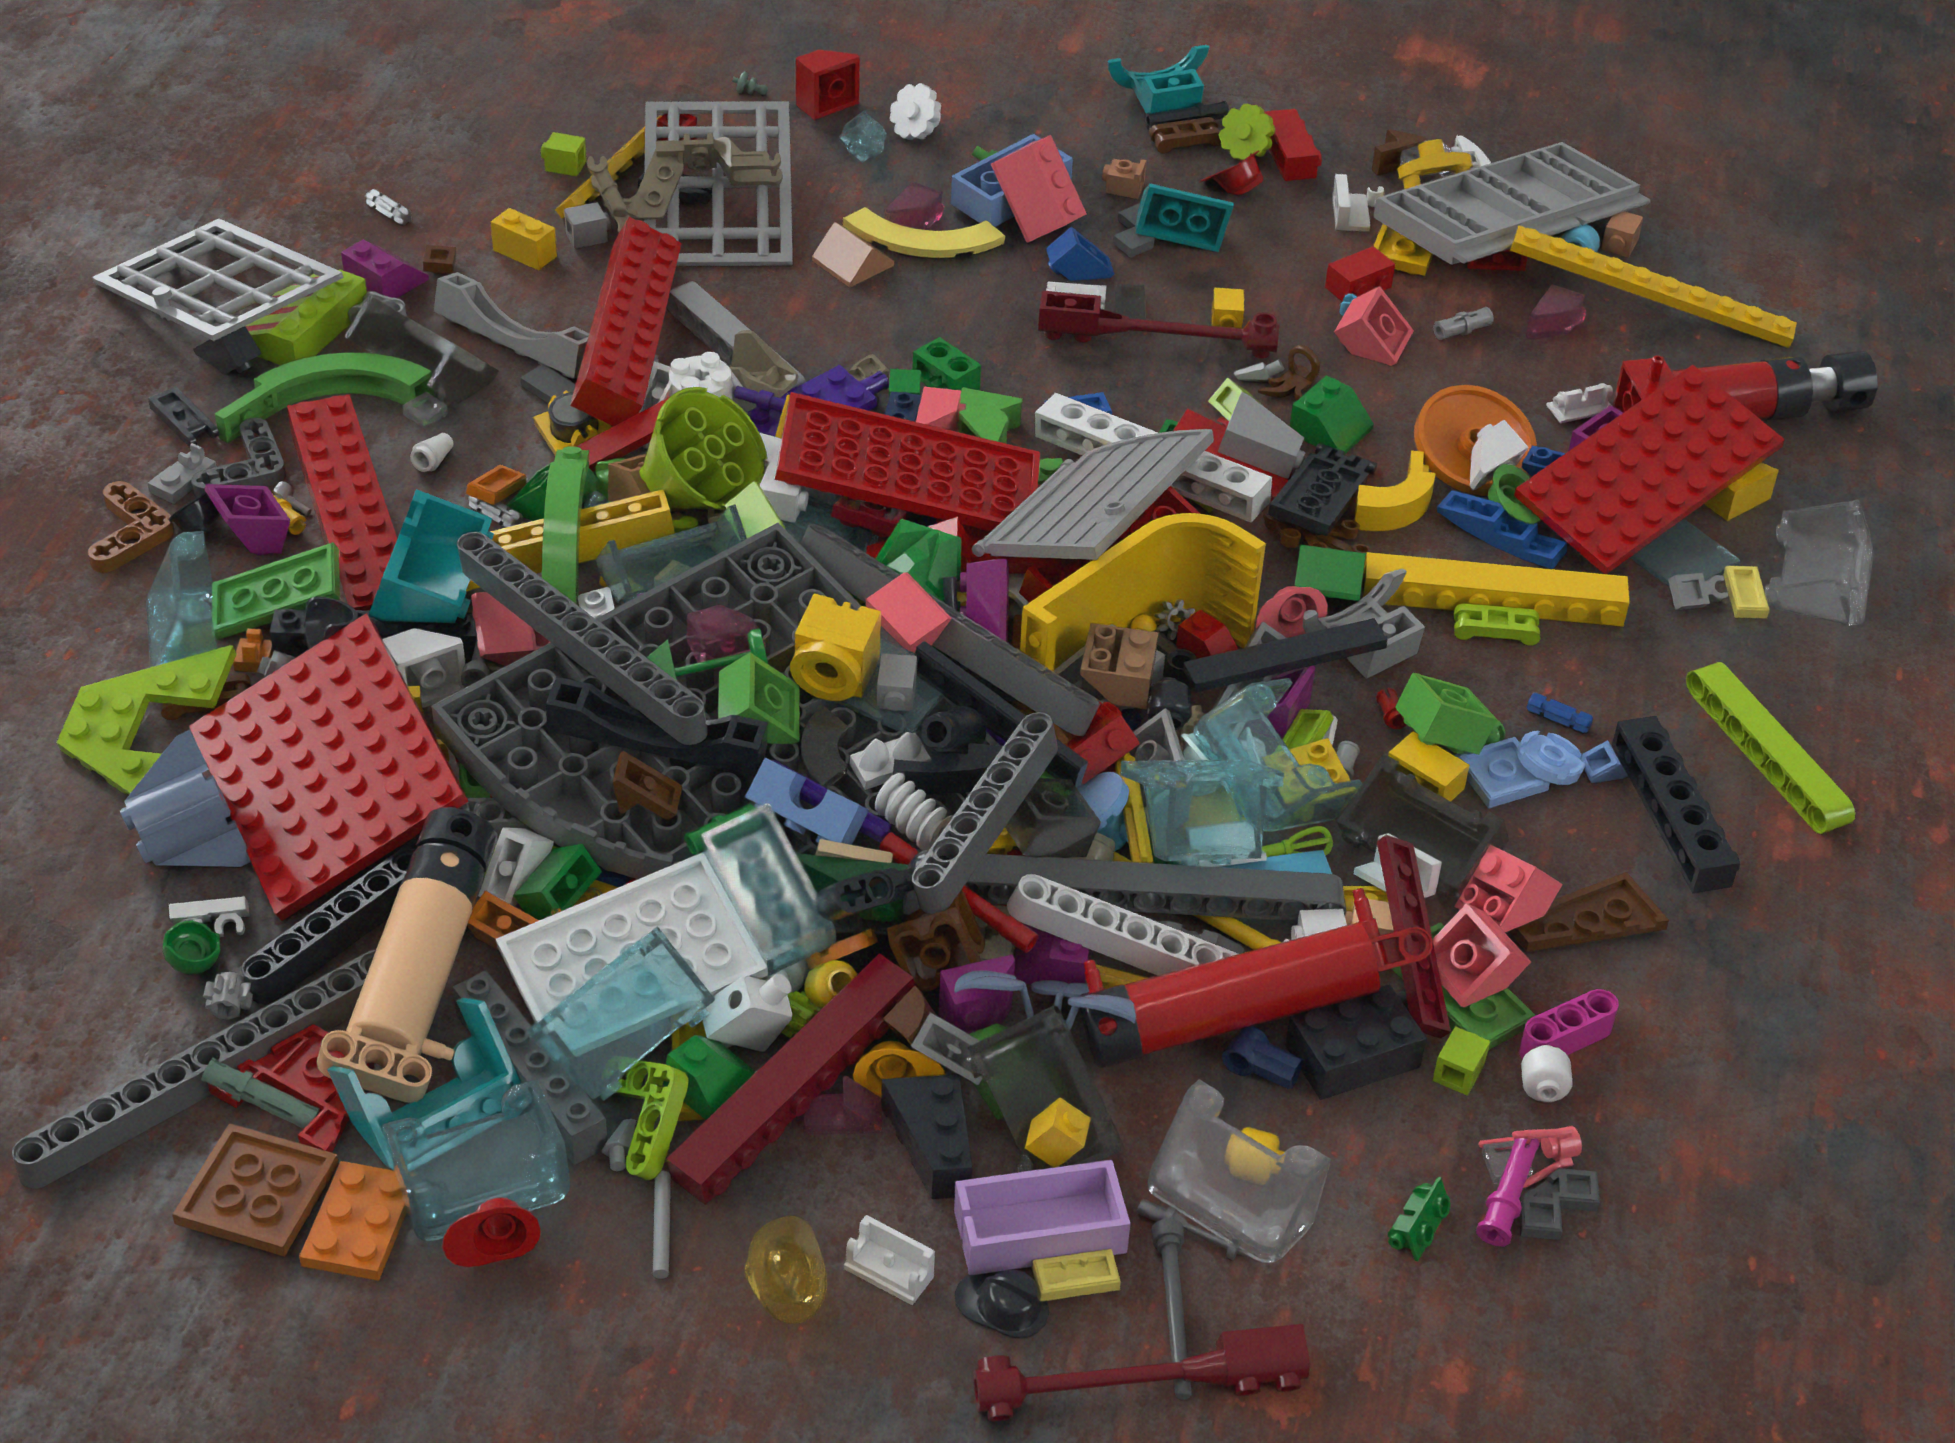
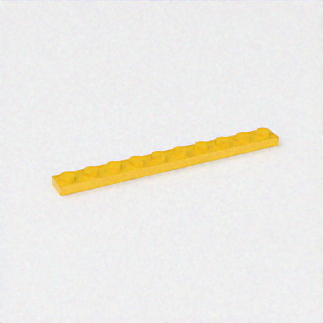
M1518 226L1510 251L1787 348L1791 346L1794 340L1797 322L1791 321L1787 317L1765 312L1756 306H1748L1734 301L1730 297L1720 296L1708 292L1701 287L1682 283L1673 277H1665L1651 272L1647 268L1622 262L1616 257H1608L1594 252L1590 248H1582L1568 243L1564 239L1542 234L1533 228Z

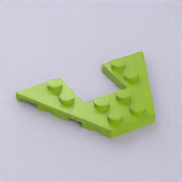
M233 645L81 687L56 742L63 753L71 758L78 759L85 768L90 771L94 770L104 777L107 783L122 793L130 795L161 756V753L130 750L149 702L215 709L237 655Z

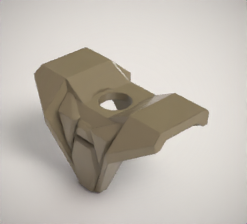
M742 330L735 334L732 365L729 368L744 388L758 392L761 390L774 393L775 397L781 398L797 384L798 373L754 331Z

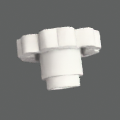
M919 83L916 86L908 84L898 92V101L892 103L890 120L895 123V133L907 140H913L914 138L922 140L933 132L941 118V103L936 101V91L932 90L929 86Z

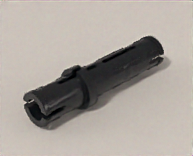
M1226 101L1205 105L1200 102L1196 103L1193 107L1147 113L1146 125L1149 130L1157 124L1212 117L1215 120L1223 119L1228 114L1229 108Z

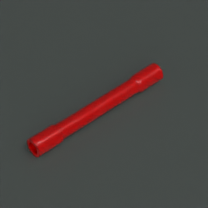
M892 832L885 836L879 846V850L893 853L892 860L898 864L909 865L911 859L919 853L917 849ZM965 885L963 886L962 890L975 916L994 928L1000 936L1024 953H1028L1034 947L1039 937L1037 933L1014 917L1006 915Z

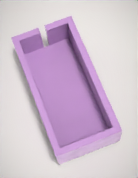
M1112 1160L955 1182L954 1212L960 1238L963 1239L962 1246L969 1275L1032 1267L1033 1260L1106 1249H1112L1113 1255L1127 1253L1130 1221Z

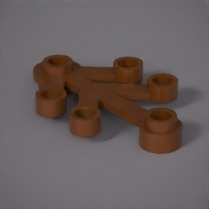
M1269 507L1264 509V525L1272 531L1279 532L1281 536L1280 543L1286 547H1297L1302 536L1307 546L1330 547L1336 550L1358 553L1372 552L1371 548L1367 545L1354 544L1351 546L1334 538H1357L1360 525L1353 520H1343L1340 526H1334L1328 536L1315 535L1308 532L1305 528L1294 524L1281 523L1277 518L1267 515Z

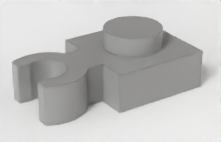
M1703 573L1675 575L1668 579L1675 610L1702 608L1709 605L1710 601L1719 602L1728 597V592L1719 593L1715 589V584L1724 581V576L1715 575L1706 581L1704 580Z

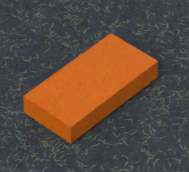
M500 464L468 483L466 494L495 505L521 489L526 484L527 476Z

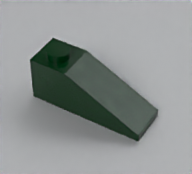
M797 853L796 882L818 894L823 888L850 877L891 867L901 871L908 869V865ZM907 892L902 900L856 915L868 920L901 923L903 922ZM847 895L840 897L842 902H848Z

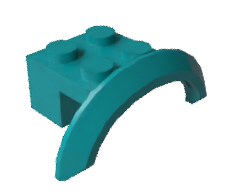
M1208 45L1192 47L1180 62L1155 72L1138 73L1126 70L1121 65L1120 58L1108 60V70L1111 77L1119 85L1134 90L1146 114L1193 107L1196 103L1202 102L1204 84L1198 76L1196 69L1207 57L1210 47Z

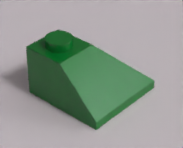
M694 1035L667 1055L666 1065L679 1069L688 1076V1088L683 1102L705 1120L756 1073L755 1070L720 1041ZM663 1081V1085L668 1087L669 1082Z

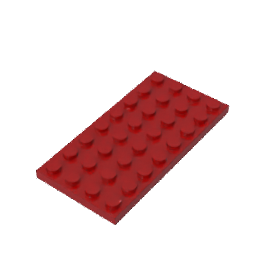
M1691 365L1515 489L1514 496L1603 574H1608L1781 449L1785 439L1697 367Z
M791 392L774 480L946 521L958 517L961 524L977 527L980 530L992 531L1038 488L1040 452Z

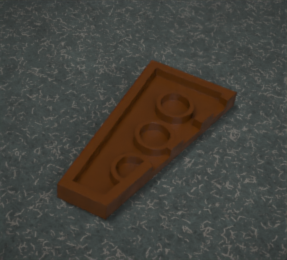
M1627 872L1554 899L1545 916L1512 929L1509 932L1523 949L1529 952L1667 930L1669 919Z

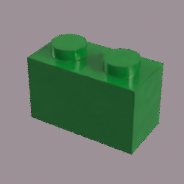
M583 844L554 848L515 892L513 897L525 913L540 921L573 907L602 871Z

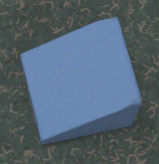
M1608 740L1583 753L1580 758L1582 762L1585 761L1584 770L1591 783L1623 779L1628 776Z

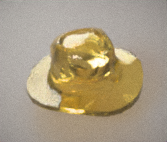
M795 1215L783 1216L764 1225L754 1235L750 1243L748 1259L744 1266L746 1280L765 1310L773 1318L788 1324L802 1323L818 1312L824 1302L827 1289L826 1269L816 1236L811 1225L805 1219Z

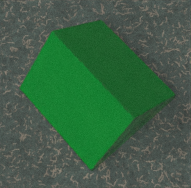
M1300 545L1295 586L1317 589L1326 597L1359 601L1366 553Z

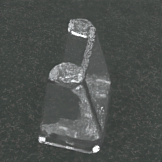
M1860 500L1783 511L1781 524L1776 526V535L1778 542L1784 543L1786 551L1781 578L1779 576L1772 577L1770 584L1765 586L1768 604L1772 603L1777 610L1844 625L1863 624L1874 553L1871 535Z
M1199 1079L1187 1090L1150 1169L1147 1187L1156 1198L1177 1209L1183 1215L1229 1242L1253 1259L1264 1263L1276 1262L1313 1226L1331 1159L1305 1145L1292 1146L1280 1156L1217 1117L1223 1109L1224 1099L1221 1093Z

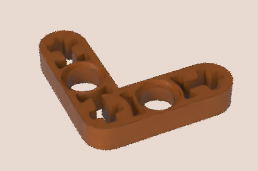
M124 481L109 483L103 489L105 505L108 510L128 525L90 546L88 556L91 568L96 572H111L165 542L174 534L173 522L168 520L171 515L131 484ZM138 509H145V510H146V511H144V512H142V513H136V514L131 513L132 511H135V510H138ZM131 539L139 540L138 542L132 544L124 543L125 541Z

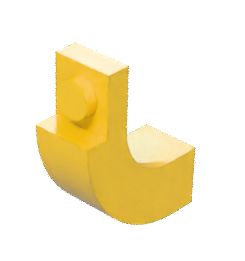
M1411 450L1407 479L1404 482L1391 487L1359 485L1354 521L1360 525L1359 530L1388 531L1399 529L1414 523L1425 514L1431 503L1436 473L1429 472V465L1423 464L1424 452Z

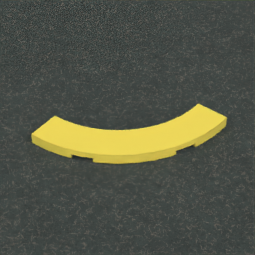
M866 207L843 218V226L870 243L875 241L888 246L890 251L918 257L951 258L955 257L957 253L971 252L972 254H977L1005 243V235L987 220L962 229L930 231L909 228L890 222Z

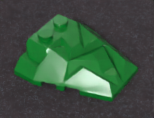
M901 519L875 559L900 575L908 572L926 592L944 602L943 577H956V580L960 581L961 537ZM957 601L958 612H960V601ZM932 645L933 648H935L937 651H939V652L942 653L944 656H946V654H945L944 652L940 651L939 649H937L936 647H934V646Z

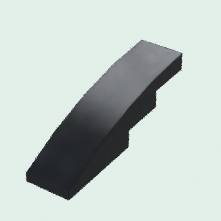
M969 743L967 754L931 751L930 762L894 759L893 775L903 773L905 776L904 783L912 781L915 784V791L923 790L926 794L971 792L1003 746Z

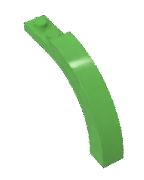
M334 353L312 356L281 365L254 378L255 389L215 413V418L220 433L219 439L229 443L241 435L240 424L246 419L262 418L265 420L288 405L319 396L367 394L390 399L413 410L434 396L432 371L404 359L380 354Z
M570 446L557 450L554 462H550L544 510L542 578L579 606L577 597L579 595L580 521L583 492L590 457L589 450H581L579 447Z

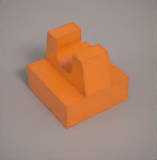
M247 629V638H240L236 650L237 655L233 662L234 671L257 672L262 657L272 658L271 640H264L261 629Z

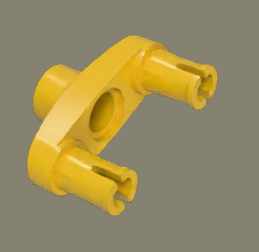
M1435 139L1419 144L1417 147L1420 158L1401 165L1397 170L1399 179L1403 180L1404 189L1421 185L1419 177L1421 175L1446 171L1457 174L1471 170L1473 164L1470 154L1445 152L1443 141Z

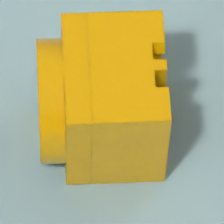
M814 593L795 632V654L790 663V672L795 682L809 694L828 701H843L852 696L862 698L880 658L881 611L864 606L854 610L851 609V603L845 601L842 606H839L833 598Z

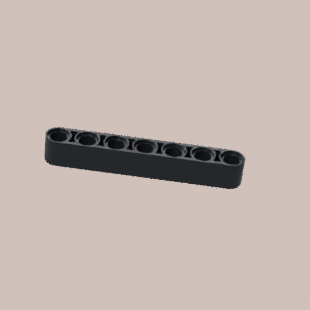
M419 836L250 956L242 965V974L245 982L251 984L249 992L253 994L252 1000L262 1004L277 1000L387 920L412 854L415 851Z

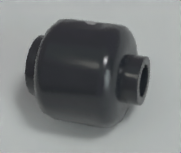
M1171 677L1162 678L1149 688L1148 719L1150 720L1166 708L1170 711L1175 731L1181 729L1192 717L1190 688L1185 683Z

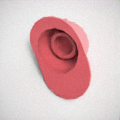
M1285 587L1279 590L1273 598L1269 599L1261 607L1256 618V629L1264 622L1286 638L1306 634L1302 626L1304 612L1315 610L1318 613V618L1326 617L1328 604L1325 596L1319 590L1311 587Z

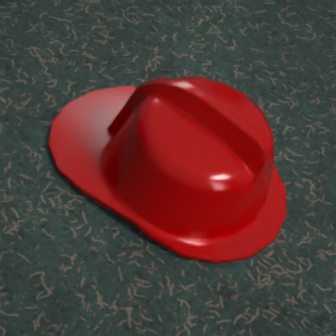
M1259 150L1235 166L1204 178L1198 183L1213 178L1223 189L1233 195H1242L1249 192L1263 181V175L1255 158Z
M496 1197L482 1203L474 1213L461 1217L454 1222L443 1237L442 1248L446 1258L455 1265L463 1267L481 1266L525 1255L539 1241L541 1228L538 1219L530 1211L523 1209L511 1199Z

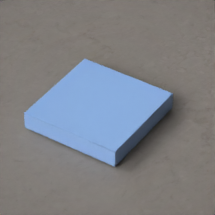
M1516 737L1485 745L1479 755L1466 751L1464 754H1455L1456 757L1470 765L1467 781L1488 809L1549 790L1550 782L1536 777L1521 764L1516 750L1520 742Z

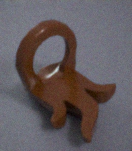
M1296 345L1288 354V370L1279 378H1268V383L1272 387L1260 388L1258 393L1270 397H1286L1294 393L1295 400H1298L1303 396L1301 393L1309 388L1318 377L1320 362L1317 355L1307 346ZM1296 353L1303 354L1308 358L1311 363V372L1306 367L1295 364L1294 356Z

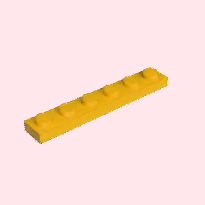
M645 126L607 161L608 172L613 181L618 178L617 171L622 173L633 164L631 161L632 157L637 159L645 153ZM592 175L555 209L561 218L565 217L564 209L587 204L585 202L587 199L591 202L600 195V192L596 191L592 186Z

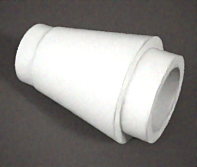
M440 433L415 444L410 454L413 466L421 472L436 470L448 452L453 448V440L448 434Z

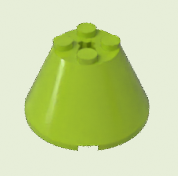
M688 387L673 394L661 407L644 464L640 468L639 473L650 492L665 491L670 510L673 508L727 510L725 504L750 483L755 481L760 485L764 476V461L767 459V453L757 427L738 404L725 395L718 397L707 392V388Z

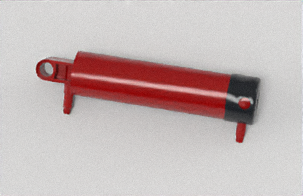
M1359 888L1352 892L1359 920L1357 923L1125 985L1104 988L1095 961L1093 959L1088 960L1083 965L1089 992L1081 994L1080 997L1096 994L1127 998L1134 1003L1136 1014L1135 1024L1125 1018L1108 1012L1080 1007L1089 1047L1096 1065L1104 1068L1141 1058L1142 1055L1376 993L1380 990L1379 972L1425 959L1431 953L1433 947L1432 939L1427 931L1419 927H1411L1380 936L1376 918H1373L1369 900L1365 895L1364 889ZM1408 935L1415 936L1420 942V951L1415 956L1406 952L1404 948V940Z

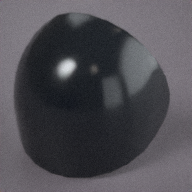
M327 597L310 598L306 604L304 616V633L308 648L311 649L358 619L357 611L347 603Z

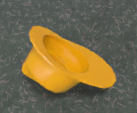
M885 1041L874 1046L870 1052L862 1056L856 1063L853 1072L854 1083L858 1090L865 1096L876 1100H881L882 1079L946 1075L939 1062L921 1052L911 1051L908 1046L897 1041Z

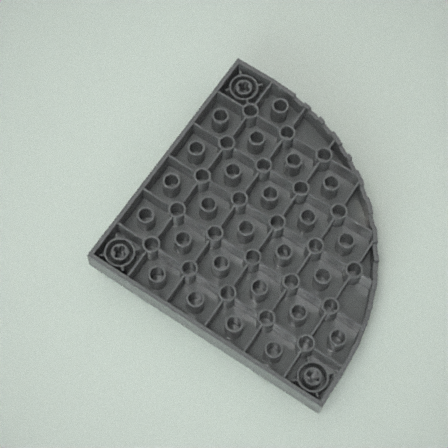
M776 523L596 618V620L645 657H648L668 639L674 668L750 651L748 633L750 630L760 628L768 665L795 682L790 672V663L795 654V632L813 594L833 598L839 606H842L844 601L851 603V609L858 610L861 605L779 523ZM881 626L880 658L862 698L852 696L843 701H828L809 694L799 686V742L795 744H767L764 758L780 762L821 786L869 809L870 813L887 821L885 816L879 815L875 810L876 797L884 784L865 790L849 764L850 755L865 750L874 739L886 743L900 738L906 732L916 733L921 739L922 745L931 758V751L936 750L924 744L921 738L923 731L922 723L926 718L937 712H947L958 706L917 676L913 711L877 709V681L881 654L910 655ZM552 642L432 705L434 733L470 775L504 809L533 831L554 841L560 847L583 844L596 864L606 871H613L640 879L695 855L690 852L684 839L686 833L711 823L712 818L719 814L725 816L744 807L748 803L753 806L756 804V802L745 797L755 776L547 731L546 702L556 677L592 684L609 697L636 709ZM728 665L676 677L680 684L704 702L706 720L718 719L719 671ZM986 732V738L983 744L1000 746ZM623 751L627 752L682 785L678 809L674 817L667 821L640 804H636L623 814L619 812L613 779L620 753ZM1037 782L1010 820L1028 810L1032 811L1034 809ZM970 792L926 794L925 800L933 798L936 801L935 809L944 807L947 811L945 818L955 815ZM800 799L801 805L805 810L815 808V806ZM758 812L760 825L733 836V840L727 844L720 842L702 851L705 853L717 877L796 880L797 853L815 855L818 847V842H816L818 834L806 829L803 835L784 825L787 818L775 813L772 819ZM891 824L892 833L917 849L918 852L923 851L916 845V842H912L907 838L906 833H901L896 828V825ZM858 831L852 843L855 846L879 850L881 844Z

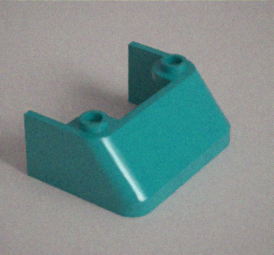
M461 998L456 1001L471 1033V1036L460 1041L454 1047L455 1052L451 1063L457 1077L425 1094L417 1102L408 1103L391 1112L387 1101L382 1096L375 1093H364L354 1070L338 1066H332L327 1069L351 1123L390 1170L405 1173L411 1172L515 1115L523 1107L525 1102L524 1088L485 1001Z

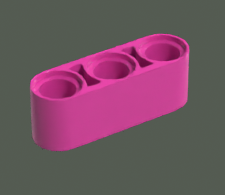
M1596 989L1532 1017L1525 1025L1519 1048L1522 1060L1530 1050L1541 1045L1559 1048L1569 1055L1610 1035L1619 1007L1618 999L1609 991Z

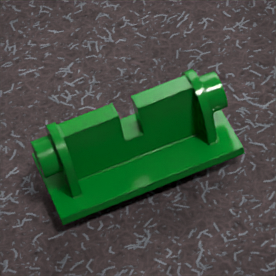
M1437 1177L1433 1186L1423 1183L1414 1188L1412 1195L1403 1208L1405 1215L1400 1214L1388 1232V1243L1390 1246L1397 1250L1403 1247L1411 1248L1415 1261H1419L1426 1247L1432 1243L1434 1233L1443 1218H1446L1450 1211V1197L1446 1193L1441 1177Z

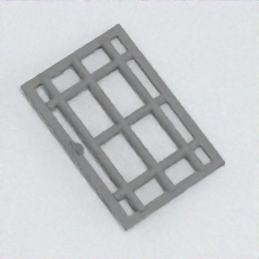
M789 101L645 102V172L656 149L657 138H668V141L679 140V138H684V134H690V138H707V133H713L714 139L721 137L756 138V151L766 152L767 138L779 139V154L781 156L779 169L783 173V180L779 185L732 186L717 162V168H712V176L680 178L667 208V228H656V219L644 220L651 228L663 234H669L677 241L679 239H712V253H679L676 266L793 265ZM657 114H668V127H657ZM679 114H712V126L679 127ZM723 114H756V126H723ZM767 114H778V126H767ZM679 188H712V228H679ZM724 188H757V227L724 228ZM768 188H780V227H769ZM724 239H757L758 253H724ZM769 239H781V253H769Z
M217 219L92 277L93 283L159 314L161 318L165 317L167 321L172 320L215 341L344 277L341 271L224 220ZM218 231V232H220L221 234H219V235H214V234H212V233ZM235 239L259 249V251L253 252L232 243V241H235ZM196 240L202 242L183 252H174L175 250L184 247ZM215 249L240 259L217 271L194 261V259ZM275 256L299 268L291 269L271 260V258ZM158 258L163 259V261L140 272L135 270ZM254 266L280 276L256 289L231 278ZM177 267L202 277L179 289L154 279ZM313 273H314V274H316V275H318V276H320V277L314 279V278L309 277V276L313 275ZM119 276H122V277H124L125 279L121 280V282H120V281L116 280L115 278H117V277H119ZM294 283L300 285V287L277 298L270 296ZM216 284L241 295L216 308L192 297ZM141 285L151 290L153 297L135 289V287ZM168 299L201 315L197 318L171 306ZM255 302L261 304V306L238 317L231 315ZM218 322L222 325L215 327L210 324Z

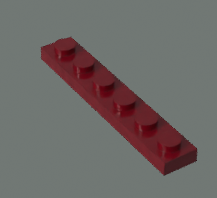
M1385 835L1377 841L1393 930L1396 932L1411 927H1419L1427 931L1432 939L1413 843ZM1408 935L1404 940L1406 952L1413 956L1417 955L1421 948L1419 940L1412 935ZM1433 945L1431 953L1425 959L1401 966L1409 1013L1424 1034L1441 1039L1450 1033L1451 1030Z

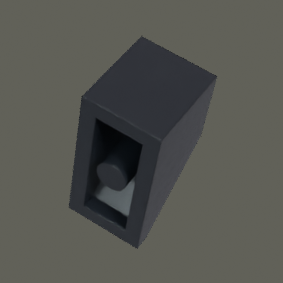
M246 326L215 341L210 339L193 349L197 356L224 374L234 369L237 370L238 374L255 365L252 359L262 354Z

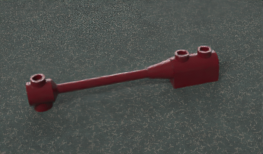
M1042 291L1038 331L1045 332V337L1051 340L1060 339L1062 333L1074 334V338L1078 342H1089L1092 336L1098 337V335L1122 333L1128 332V330L1241 340L1246 350H1251L1254 357L1264 359L1270 355V352H1277L1280 323H1277V318L1273 314L1267 312L1254 315L1253 320H1249L1243 329L1131 319L1128 316L1101 309V296Z
M1303 1324L1224 1331L1221 1332L1216 1342L1217 1350L1181 1359V1362L1025 1377L1017 1366H1011L1009 1356H988L977 1361L978 1369L973 1372L976 1408L978 1412H987L989 1421H1004L1013 1418V1409L1021 1408L1027 1394L1175 1379L1221 1384L1225 1387L1235 1386L1237 1396L1257 1394L1261 1391V1383L1271 1382L1276 1383V1389L1279 1392L1294 1391L1301 1388L1300 1379H1308L1310 1371Z

